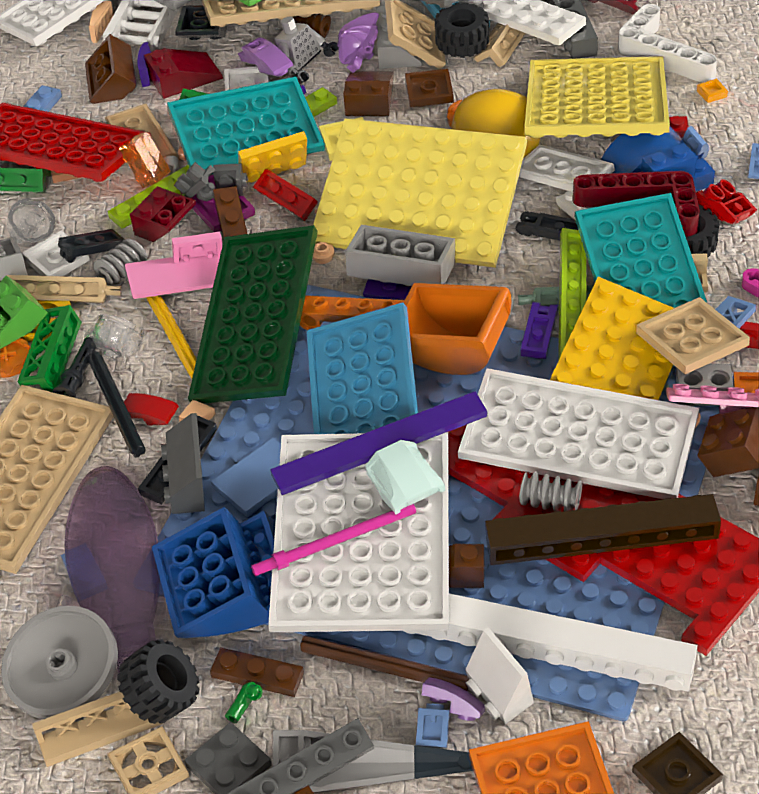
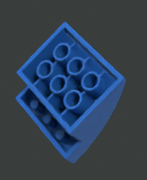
M223 507L152 546L172 627L177 638L223 635L269 623L272 570L255 576L251 565L271 558L274 552L275 521L265 510L239 523Z

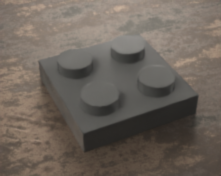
M232 722L227 724L184 760L186 767L214 794H227L272 766L271 758Z

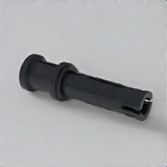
M86 337L83 340V344L70 368L63 371L61 382L55 386L53 393L64 395L65 391H67L65 396L76 398V390L84 383L83 374L89 365L88 355L93 354L99 346L96 339Z

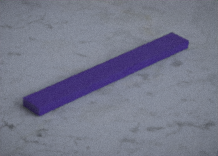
M476 391L272 468L270 469L271 475L281 495H285L366 464L376 451L400 440L417 444L487 417V409Z

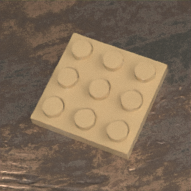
M385 0L388 40L393 45L407 50L412 56L423 59L428 65L442 69L446 64L445 54L438 49L435 43V21L400 0Z
M700 297L637 324L636 333L684 374H688L749 346L750 341L748 335Z

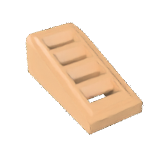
M103 1L92 11L89 31L93 43L99 41L114 15L111 1Z

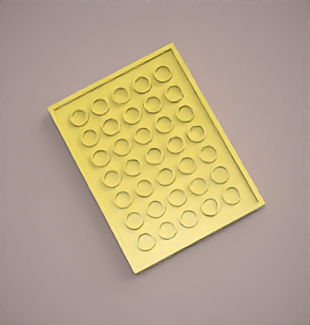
M663 56L530 60L525 136L541 138L544 135H554L555 137L562 138L568 135L589 137L592 134H602L609 137L616 134L637 136L640 133H650L651 135L669 133L670 123Z
M345 118L313 224L318 231L315 244L325 242L334 248L347 249L359 227L367 225L455 238V263L496 268L527 145L526 137Z

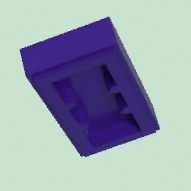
M368 279L363 291V297L405 300L412 286Z

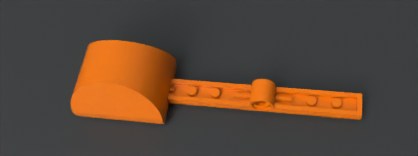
M414 283L405 300L305 296L300 326L305 330L320 327L323 321L337 322L403 302L408 312L413 363L439 373L467 375L479 372L487 365L509 318L512 300L510 290L506 287Z

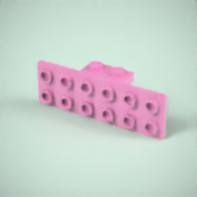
M220 232L172 238L173 257L125 264L132 298H146L213 288L222 250Z
M673 384V388H666V395L671 402L719 405V414L742 408L759 407V389H755V393H745L743 388L728 387V391H717L715 386L703 385L700 386L699 390L689 389V385Z

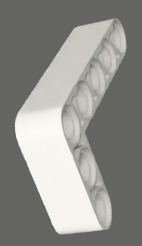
M655 4L643 5L619 30L618 51L628 57L663 56L664 70L701 83L715 79L717 65L715 55L655 34L659 29V6Z

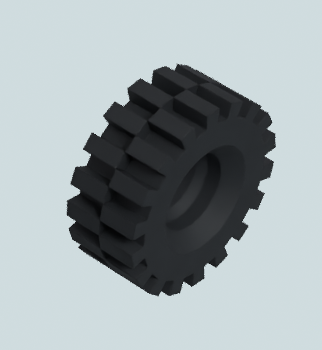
M699 205L700 212L697 232L692 236L685 237L691 254H707L708 258L711 252L714 253L716 250L720 224L717 221L718 217L716 214L712 215V211L709 208L705 211L704 206Z

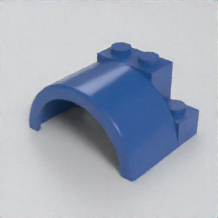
M669 127V133L662 135L640 133L637 136H628L621 134L610 144L601 158L602 161L614 164L615 171L613 173L685 171L692 175L696 192L707 188L710 184H714V169L704 158L699 159L672 127Z

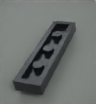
M197 415L201 452L216 432L217 427L216 423ZM162 456L138 487V494L161 505L165 501L164 487H169V481L164 482L162 465H168V461L162 460Z

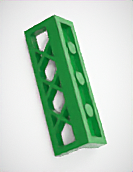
M0 168V191L46 192V176H51V170Z
M71 305L45 309L48 313L38 325L17 381L20 386L39 384L42 390L53 392L55 386L60 384L61 375L65 370L82 323ZM58 316L55 320H53V321L49 324V321H50L51 317ZM52 332L51 336L42 342L43 338ZM45 350V353L36 359V356ZM38 369L37 375L29 376L32 372Z

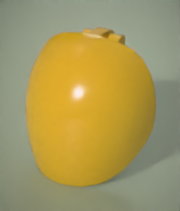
M504 89L478 91L464 98L454 113L451 129L526 137L527 145L523 158L538 147L540 138L525 136L527 97L520 93Z

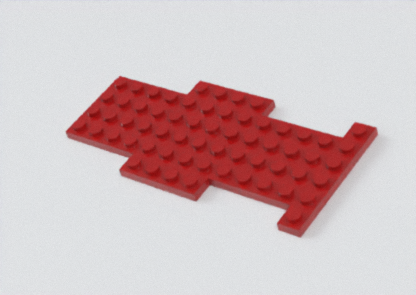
M467 425L448 432V474L504 507L492 520L554 512L553 505L548 510H544L541 503L537 508L532 507L530 500L526 505H521L519 495L525 474L524 471L459 459L458 450ZM527 472V477L531 478L533 473ZM538 474V480L541 481L544 475ZM549 477V482L553 483L555 478ZM560 479V484L564 485L566 480ZM571 481L572 488H575L578 482ZM582 483L581 498L577 510L664 499ZM678 494V498L684 497L683 495ZM720 517L719 539L545 559L582 582L601 564L694 620L682 633L681 641L698 645L697 651L705 656L709 654L759 593V538Z

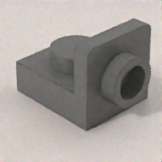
M241 163L213 165V168H215L213 175L216 189L236 186L238 196H243L244 187H248L247 173L242 171Z

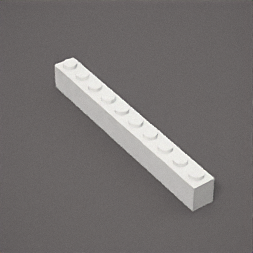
M450 593L449 630L404 631L408 634L416 633L430 636L437 640L454 641L465 646H476L483 630L489 627L511 654L525 659H538L553 665H566L581 671H594L614 678L622 677L636 680L642 684H655L674 691L683 690L689 692L698 647L695 644Z

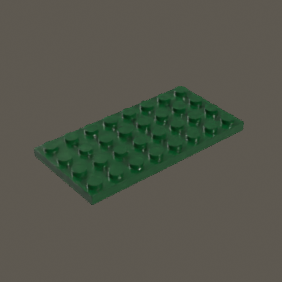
M314 225L224 237L189 390V402L196 400L206 404L286 396L318 232Z

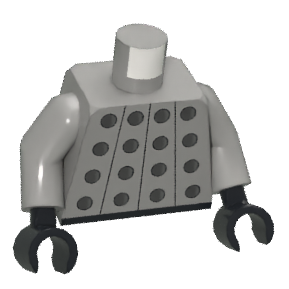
M286 17L281 20L284 30L275 37V45L292 61L293 66L288 68L287 73L289 75L292 74V77H297L301 85L309 79L308 73L302 69L321 52L320 47L323 48L324 55L327 57L335 55L333 51H337L339 47L336 42L326 43V39L310 28L309 25L295 23L293 17Z

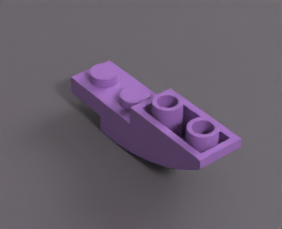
M260 37L241 47L243 51L238 53L242 62L256 64L260 73L276 77L286 74L288 68L293 66L292 61L278 47Z

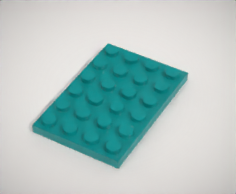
M297 77L167 102V110L189 168L195 162L203 169H206L209 165L213 167V165L239 164L238 151L303 131L307 137V154L324 151L325 143Z
M671 193L575 211L574 217L594 282H596L597 277H601L673 308L699 297L707 303Z

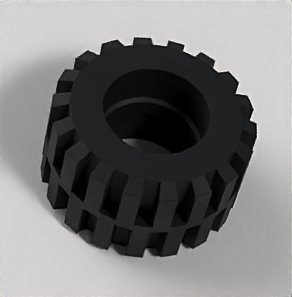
M455 3L451 7L442 8L439 10L440 13L436 14L435 43L444 54L451 55V57L465 58V56L471 57L474 54H479L487 48V44H489V17L482 7L469 3Z
M163 639L152 640L128 656L120 664V673L117 674V680L120 682L118 688L123 693L124 697L122 699L125 704L128 703L131 707L130 710L134 714H139L140 719L144 721L148 719L149 723L153 724L157 722L160 724L165 723L190 707L196 701V695L199 694L200 689L197 686L200 683L199 677L195 673L197 670L195 665H192L190 662V657L183 653L182 648L179 646L175 647L173 642H164Z

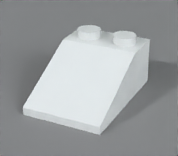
M487 627L483 630L465 669L469 679L466 684L476 697L481 694L487 703L484 706L495 720L500 718L506 725L531 706L534 701L527 672L491 629Z

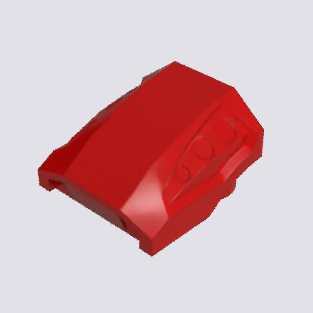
M724 179L720 180L716 185L710 184L704 191L696 192L698 205L704 206L705 211L709 208L712 211V215L716 214L719 220L730 224H737L749 218L757 211L742 193L736 192L735 187Z

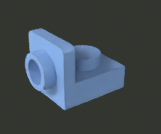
M427 703L426 708H418L417 746L447 749L451 713L449 710H444V705Z

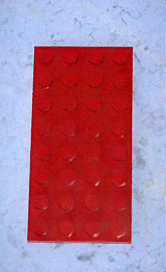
M7 103L0 104V161H10L18 165H28L37 169H47L55 173H65L78 178L83 177L96 182H103L152 141L150 132Z

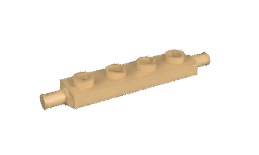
M6 275L23 286L36 300L104 303L107 295L121 296L122 294L121 286H107L106 279L99 277Z

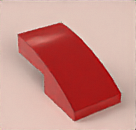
M129 393L124 400L131 418H142L147 425H168L179 407L176 402L148 394Z

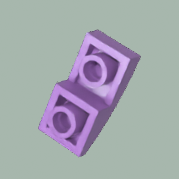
M431 677L423 683L422 696L430 697V701L435 703L451 701L450 713L458 714L459 719L474 721L485 712V706L478 698L454 684Z

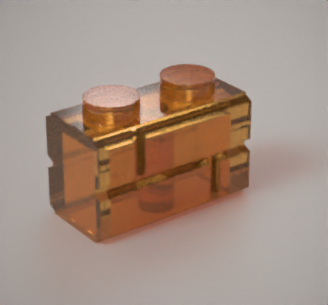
M148 131L131 138L127 143L119 147L124 161L128 163L134 173L135 180L142 188L157 183L171 172Z

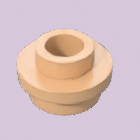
M325 242L315 244L314 261L319 264L329 263L335 254L334 247Z

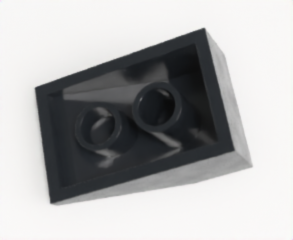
M203 5L183 6L175 35L181 38H189L190 40H198L200 38L217 40L225 37L227 25L224 27L211 26Z

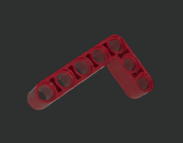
M688 172L584 174L574 178L572 201L579 207H599L671 193L685 236H692L697 232L700 209L693 177Z

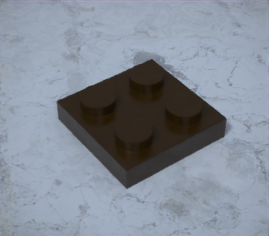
M680 731L635 763L632 768V772L653 794H705L720 783L723 778V774Z

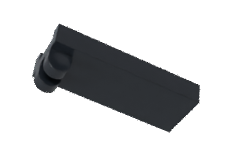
M114 229L60 237L58 247L60 248V256L65 258L68 263H72L79 256L115 249L116 245L121 244L125 239Z

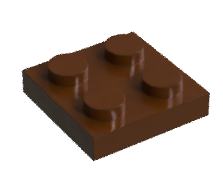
M449 69L405 73L410 107L454 103Z

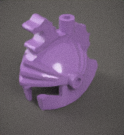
M376 12L350 21L339 31L337 45L339 47V60L342 64H348L346 68L352 73L360 69L363 59L367 58L370 60L374 55L372 51L378 34L376 22L379 18V14Z

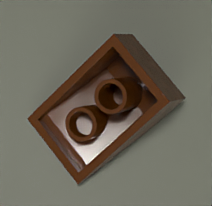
M394 71L350 72L345 81L343 93L345 116H390Z

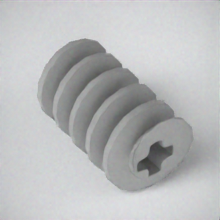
M127 238L121 244L116 245L115 249H111L108 254L103 255L101 259L94 262L93 269L95 275L99 278H105L107 286H113V283L120 282V277H127L125 264L147 261V254L137 241Z
M534 471L531 478H528L527 472H525L519 495L521 505H526L530 500L531 506L535 508L541 503L544 510H548L553 505L554 512L560 511L562 507H564V511H571L574 508L577 510L581 498L582 481H578L575 488H572L571 479L567 478L564 485H561L559 476H556L553 483H550L549 474H545L540 481L538 480V472Z

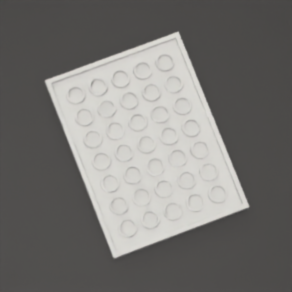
M448 432L416 444L421 455L445 485V491L441 493L438 491L414 503L416 514L289 563V567L279 571L277 568L272 570L269 632L449 630ZM364 433L282 435L280 465ZM366 464L285 495H281L278 489L273 553L281 550L287 552L392 511L381 498L375 485L367 475Z

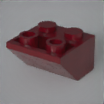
M157 186L130 213L134 235L155 242L176 226L196 205V200Z

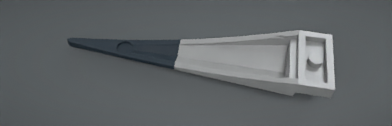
M273 730V767L326 737L329 733L308 730ZM370 739L374 745L373 750L309 787L314 793L468 772L473 771L469 752Z

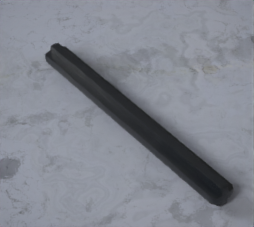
M94 351L93 354L88 355L87 360L130 453L135 458H139L140 455L145 454V446L102 355L98 351Z

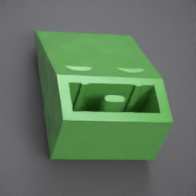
M5 276L0 282V349L32 332L48 313L23 286L8 276Z

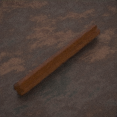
M309 635L303 636L300 644L301 651L304 653L423 683L431 677L449 682L466 691L469 689L466 684L469 679L465 674Z

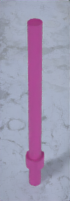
M414 504L401 509V512L396 515L393 511H389L287 552L281 550L273 553L271 558L251 565L252 571L255 576L276 568L279 571L289 567V563L416 514V508Z

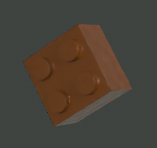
M759 407L742 408L709 417L697 456L713 478L759 469Z

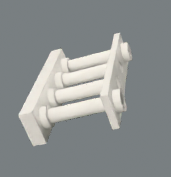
M122 0L103 33V39L105 40L111 34L127 44L142 45L143 42H148L151 52L161 48L162 41L181 7L173 11L154 0ZM148 6L163 8V10L155 12L138 10V8ZM135 18L157 20L155 24L131 22ZM128 30L150 33L148 37L124 35Z

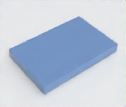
M274 437L212 480V488L244 516H250L278 495V487L271 475L270 469L280 466L281 443Z

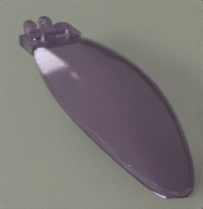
M101 466L93 469L83 478L72 500L65 529V559L70 583L79 606L89 609L100 616L115 637L118 649L117 669L118 673H120L119 667L124 662L125 657L130 656L148 642L156 641L153 621L157 610L161 581L152 546L159 543L150 511L134 484L120 470L110 466Z

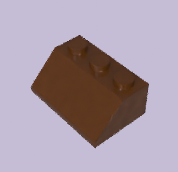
M109 34L85 62L89 102L92 104L124 99L136 87L131 46Z

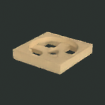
M163 726L107 753L108 759L127 794H157L189 777L185 765ZM145 745H159L164 748L157 752L148 751ZM134 752L136 755L135 763L122 769L128 755ZM173 758L175 761L173 772L162 777L158 770L160 764ZM145 760H152L154 763L151 768L145 769L142 767V763ZM142 774L146 775L151 783L143 788H137L132 786L129 780Z

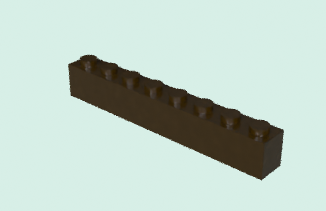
M707 494L648 502L640 501L631 504L609 505L597 508H582L563 512L555 511L546 514L524 515L512 518H497L485 521V534L490 565H500L719 539L721 518L714 495Z

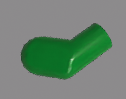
M254 682L245 683L226 712V719L232 723H238L251 702L261 698L263 693L262 687Z

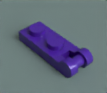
M540 302L532 303L520 349V356L538 359L547 358L558 315V305L550 304V306H543Z

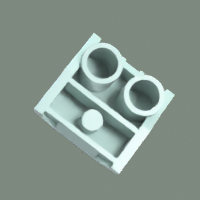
M400 440L378 450L365 466L367 475L375 485L381 498L395 515L400 513L401 509L438 491L440 493L445 491L443 481L421 455L415 442Z

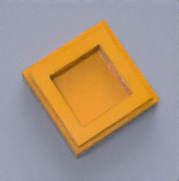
M717 78L697 85V92L707 103L728 96V90Z

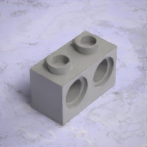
M707 364L688 374H684L678 368L676 370L675 383L689 385V389L700 390V386L707 385L717 387V391H728V387H734L731 364ZM677 402V404L686 406H719L717 404Z

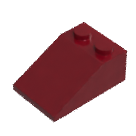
M163 48L144 55L149 78L163 99L182 93L183 88L191 90L223 79L222 73L207 52Z

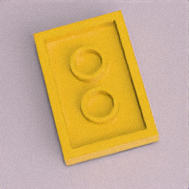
M303 131L238 151V163H241L243 173H247L248 182H256L265 169L278 175L283 171L298 169L306 165L307 137Z

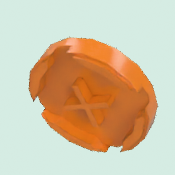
M19 338L0 349V378L12 377L21 373L30 349L29 343L23 338Z

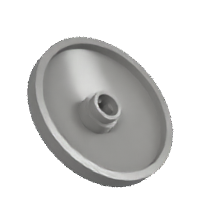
M59 606L45 610L24 623L7 645L1 666V676L5 691L22 711L41 719H46L95 701L105 692L114 676L118 660L117 643L105 621L89 609L78 606Z

